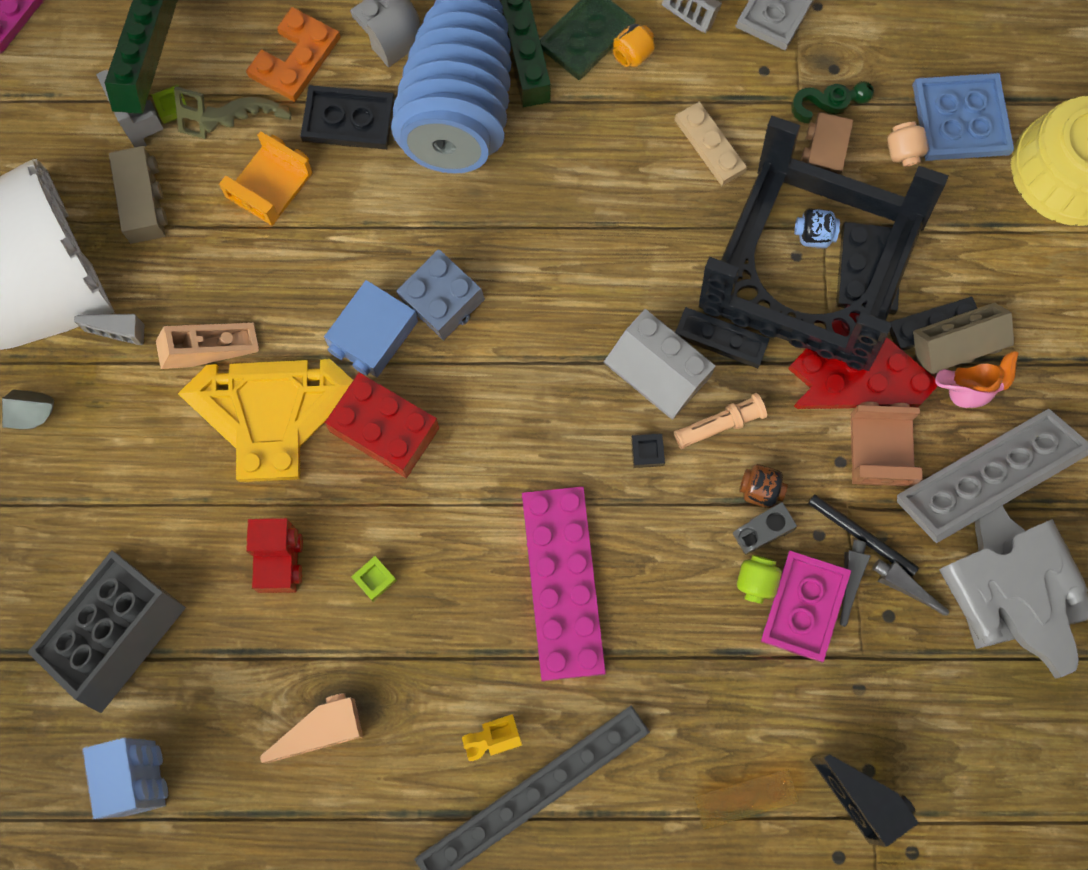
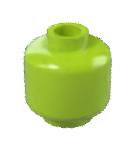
M752 555L751 559L742 562L737 588L741 592L746 593V600L763 604L764 598L772 599L776 596L782 575L781 569L776 566L777 561Z

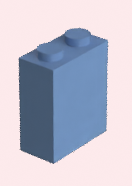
M365 280L325 334L324 338L329 347L327 350L340 360H343L345 357L352 361V366L363 375L367 376L370 373L378 378L417 324L418 319L415 310Z

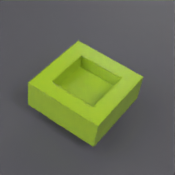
M176 86L151 95L163 124L177 119L174 93ZM181 93V95H182V102H183L184 105L187 106V103H186V101H185V98H184L183 94Z
M376 556L351 576L373 602L397 581Z

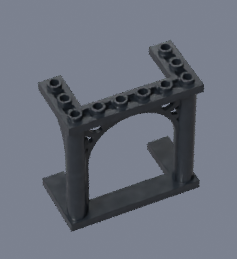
M771 116L765 134L757 172L758 176L721 260L709 257L706 263L698 308L703 309L708 315L722 316L730 319L740 327L749 326L757 329L767 337L784 339L794 347L808 348L816 351L823 358H835L845 362L853 369L869 371L891 328L892 323L886 321L919 233L924 230L949 175L918 166L906 196L903 197L793 159L801 125ZM783 183L895 221L868 289L852 305L827 314L803 313L779 303L766 291L760 282L755 268V249ZM743 272L747 273L751 277L750 280H742ZM744 288H753L757 291V296L748 301L737 297V293ZM759 303H767L770 308L759 305ZM851 313L860 314L855 321L849 315ZM833 321H843L849 329V335L846 337L835 333L832 328ZM815 323L824 324V325H825V329H824V328H821V327H819V326H816V325H814V324H815Z

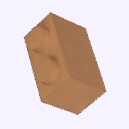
M819 112L815 123H809L805 138L810 140L809 148L804 147L800 161L841 175L853 120Z

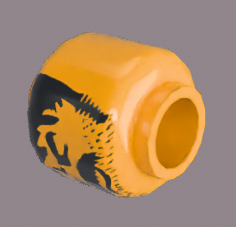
M635 23L628 25L613 41V55L616 60L625 67L641 65L655 49L653 32L645 25L640 26Z

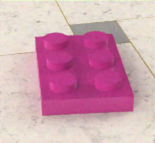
M789 550L761 642L823 663L851 570Z

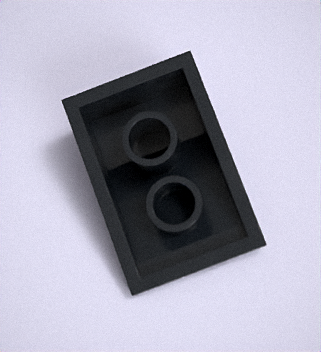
M830 754L815 755L810 758L815 768L869 844L888 847L919 824L913 815L916 813V810L906 796L902 795L900 797L897 792Z

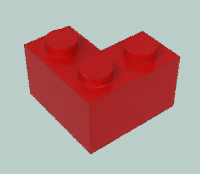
M287 518L248 519L246 551L253 556L252 589L258 593L297 592V584L302 582V566L297 565L298 553L303 551V535L299 534L298 529Z

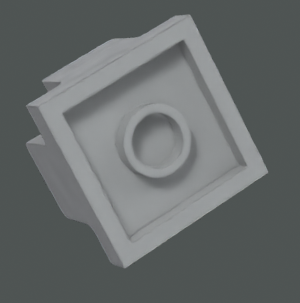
M104 70L96 75L108 98L104 83L108 70ZM147 100L143 114L114 112L119 124L134 147L147 146L144 138L163 130L161 120L150 100Z

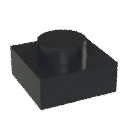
M662 434L631 436L633 468L660 467L665 465Z

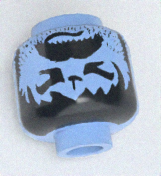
M808 208L803 213L802 218L797 217L794 234L800 235V243L803 246L825 249L832 242L837 241L840 220L836 219L835 214L830 210Z

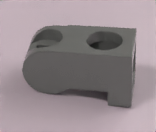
M783 502L751 519L750 522L741 526L732 534L744 554L747 555L781 536L789 534L797 528V525Z

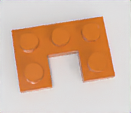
M291 7L278 25L277 30L279 35L295 42L297 46L285 62L261 49L247 68L246 73L249 78L296 102L341 37L339 31Z

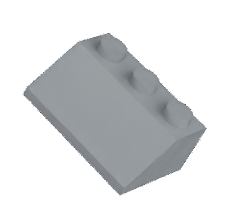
M646 309L625 330L604 361L606 366L671 420L678 415L710 379L715 369V365Z

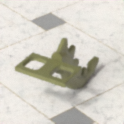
M177 86L174 88L179 132L206 139L207 132H213L218 125L232 128L234 127V119H247L248 114L246 111L254 115L258 114L259 109H263L264 113L274 111L275 117L291 120V112L288 106H281L269 99L244 97L233 100L220 108L208 106L205 110L203 94ZM181 93L195 97L198 109L184 105ZM184 118L197 121L200 125V132L187 129L184 125Z

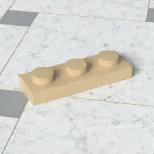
M700 101L676 114L675 122L721 186L746 172L747 166Z

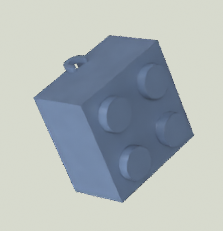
M440 249L396 290L402 302L415 310L416 315L443 341L460 324L462 326L465 325L470 319L469 315L485 300L482 289Z

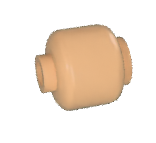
M907 122L893 127V132L887 137L891 160L897 163L902 162L903 167L921 163L920 157L925 156L929 151L925 129L922 126L916 125V122Z

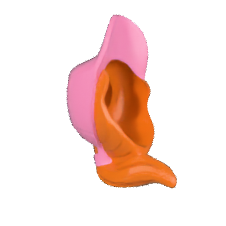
M1017 351L1008 353L1003 357L999 366L978 364L969 368L959 367L956 371L941 370L937 373L935 382L939 387L949 389L952 402L959 407L977 408L984 406L998 392L1004 391L1012 385L1016 374V363L1019 353Z

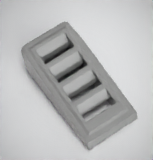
M663 0L661 5L696 29L707 33L712 28L722 3L717 0H688L684 8L681 6L683 0H677L676 3L671 0ZM695 2L698 5L696 7L695 12L693 13L690 10L692 8L693 3ZM702 8L706 9L704 18L699 16Z
M135 314L77 315L74 317V322L84 332L136 345L144 344L145 325Z

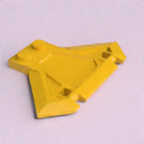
M321 359L319 369H309L308 360L233 363L229 366V373H219L218 365L211 364L206 365L178 395L236 448V480L238 482L300 479V447L327 420L353 379L331 359ZM309 381H320V386H309ZM219 385H228V390H219Z

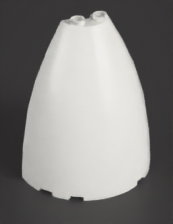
M37 159L27 161L0 176V350L18 347L77 328L79 326L74 322V317L77 315H101L114 312L91 262L81 252L65 217L69 215L47 169Z

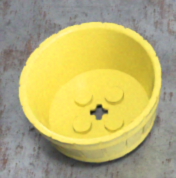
M1082 96L1062 102L1049 113L1036 119L1019 136L1014 145L1013 157L1011 158L1013 180L1024 200L1044 217L1056 220L1058 223L1073 226L1088 225V96Z

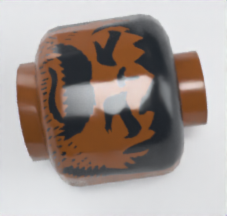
M756 464L751 470H745L739 492L743 493L744 500L748 503L764 508H772L777 500L783 502L788 484L783 483L781 471Z

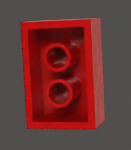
M358 372L324 422L330 433L406 479L439 430L436 417Z

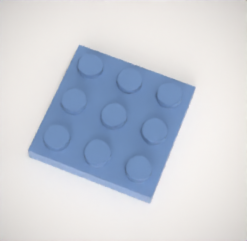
M1000 73L915 79L912 85L919 126L925 129L929 151L925 155V161L1011 155L1014 151Z

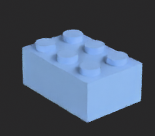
M121 738L83 748L93 819L130 816L166 806L165 798L168 797V787L165 779H161L159 765H162L163 758L161 749L158 745H155V741Z

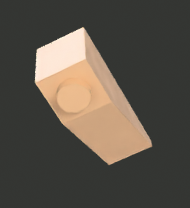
M254 323L164 326L156 340L161 369L194 367L259 351Z
M345 693L327 697V704L317 706L260 756L261 763H271L363 738L355 699L351 697L346 698Z

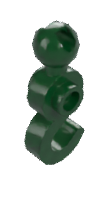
M866 81L858 82L851 90L841 84L829 85L823 93L815 88H804L799 90L794 96L791 105L792 114L800 122L810 123L813 113L803 107L802 102L805 101L814 103L818 108L833 115L845 112L851 101L859 104H866L871 101L874 96V88Z

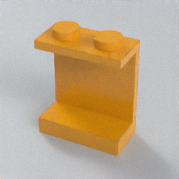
M260 131L257 135L262 145L260 150L235 181L225 176L219 183V186L226 198L273 226L313 172L306 154L298 149L293 151L286 147L279 137L275 135L268 136Z

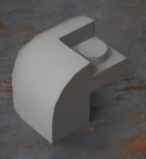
M364 0L350 10L352 17L369 35L372 49L388 67L409 54L410 48L415 41L416 33L421 26L419 15L410 0Z

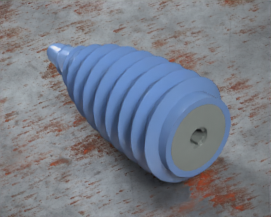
M436 0L434 6L426 13L423 24L416 33L415 41L409 51L408 60L403 68V78L398 86V96L394 101V117L391 123V130L395 141L407 156L426 168L444 173L470 172L481 167L486 162L488 156L498 151L504 142L503 129L507 122L506 109L509 104V72L511 69L509 53L511 44L507 35L508 23L503 16V7L499 0Z

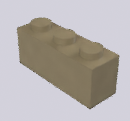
M144 146L109 153L121 231L130 244L166 237L164 225H168V220L164 208L160 207L159 199H163V192L160 183L156 182L155 174L159 173L155 156H150Z
M992 303L914 330L913 336L917 363L930 373H938L941 370H947L949 367L961 363H970L975 358L987 354L999 353L1002 349L1014 345L1012 312L997 303Z

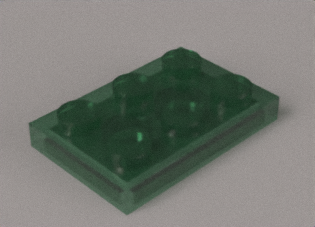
M580 0L540 38L542 51L580 81L613 48L615 37L628 25L635 23L636 20L611 0Z

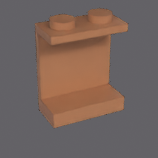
M863 402L852 411V484L912 487L922 480V467H914L913 420L920 414V408L909 407L907 403L879 406L877 402Z

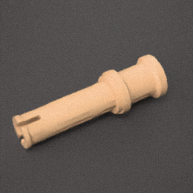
M754 393L746 401L736 405L734 403L728 404L725 411L674 431V436L680 449H684L691 444L732 427L734 429H741L745 423L754 419L767 418V411L759 394Z

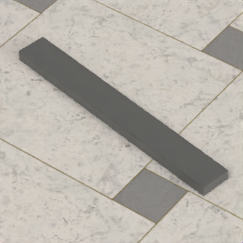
M632 705L417 856L414 859L420 870L460 869L649 734V730Z

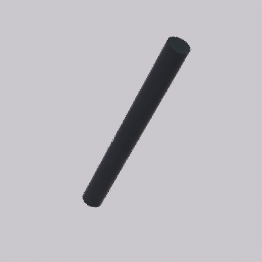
M816 494L808 502V505L858 540L866 542L869 548L893 564L896 561L909 576L913 577L918 571L919 567Z

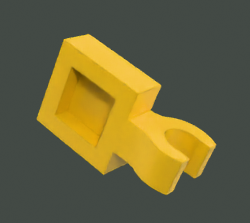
M513 714L482 724L483 731L466 734L462 737L463 746L466 749L469 761L480 759L488 749L492 756L522 746Z

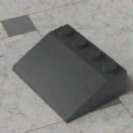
M111 551L27 653L76 701L102 713L186 607L117 553Z

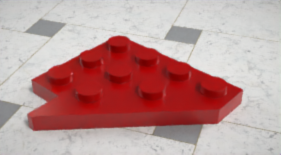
M851 313L849 316L855 321L860 314ZM835 320L832 322V328L835 333L846 337L849 335V329L843 321ZM886 337L869 371L853 369L845 362L835 358H823L816 351L808 348L788 368L810 388L794 405L797 409L856 408L863 402H877L879 406L907 403L909 407H919L938 387L935 378L888 337Z

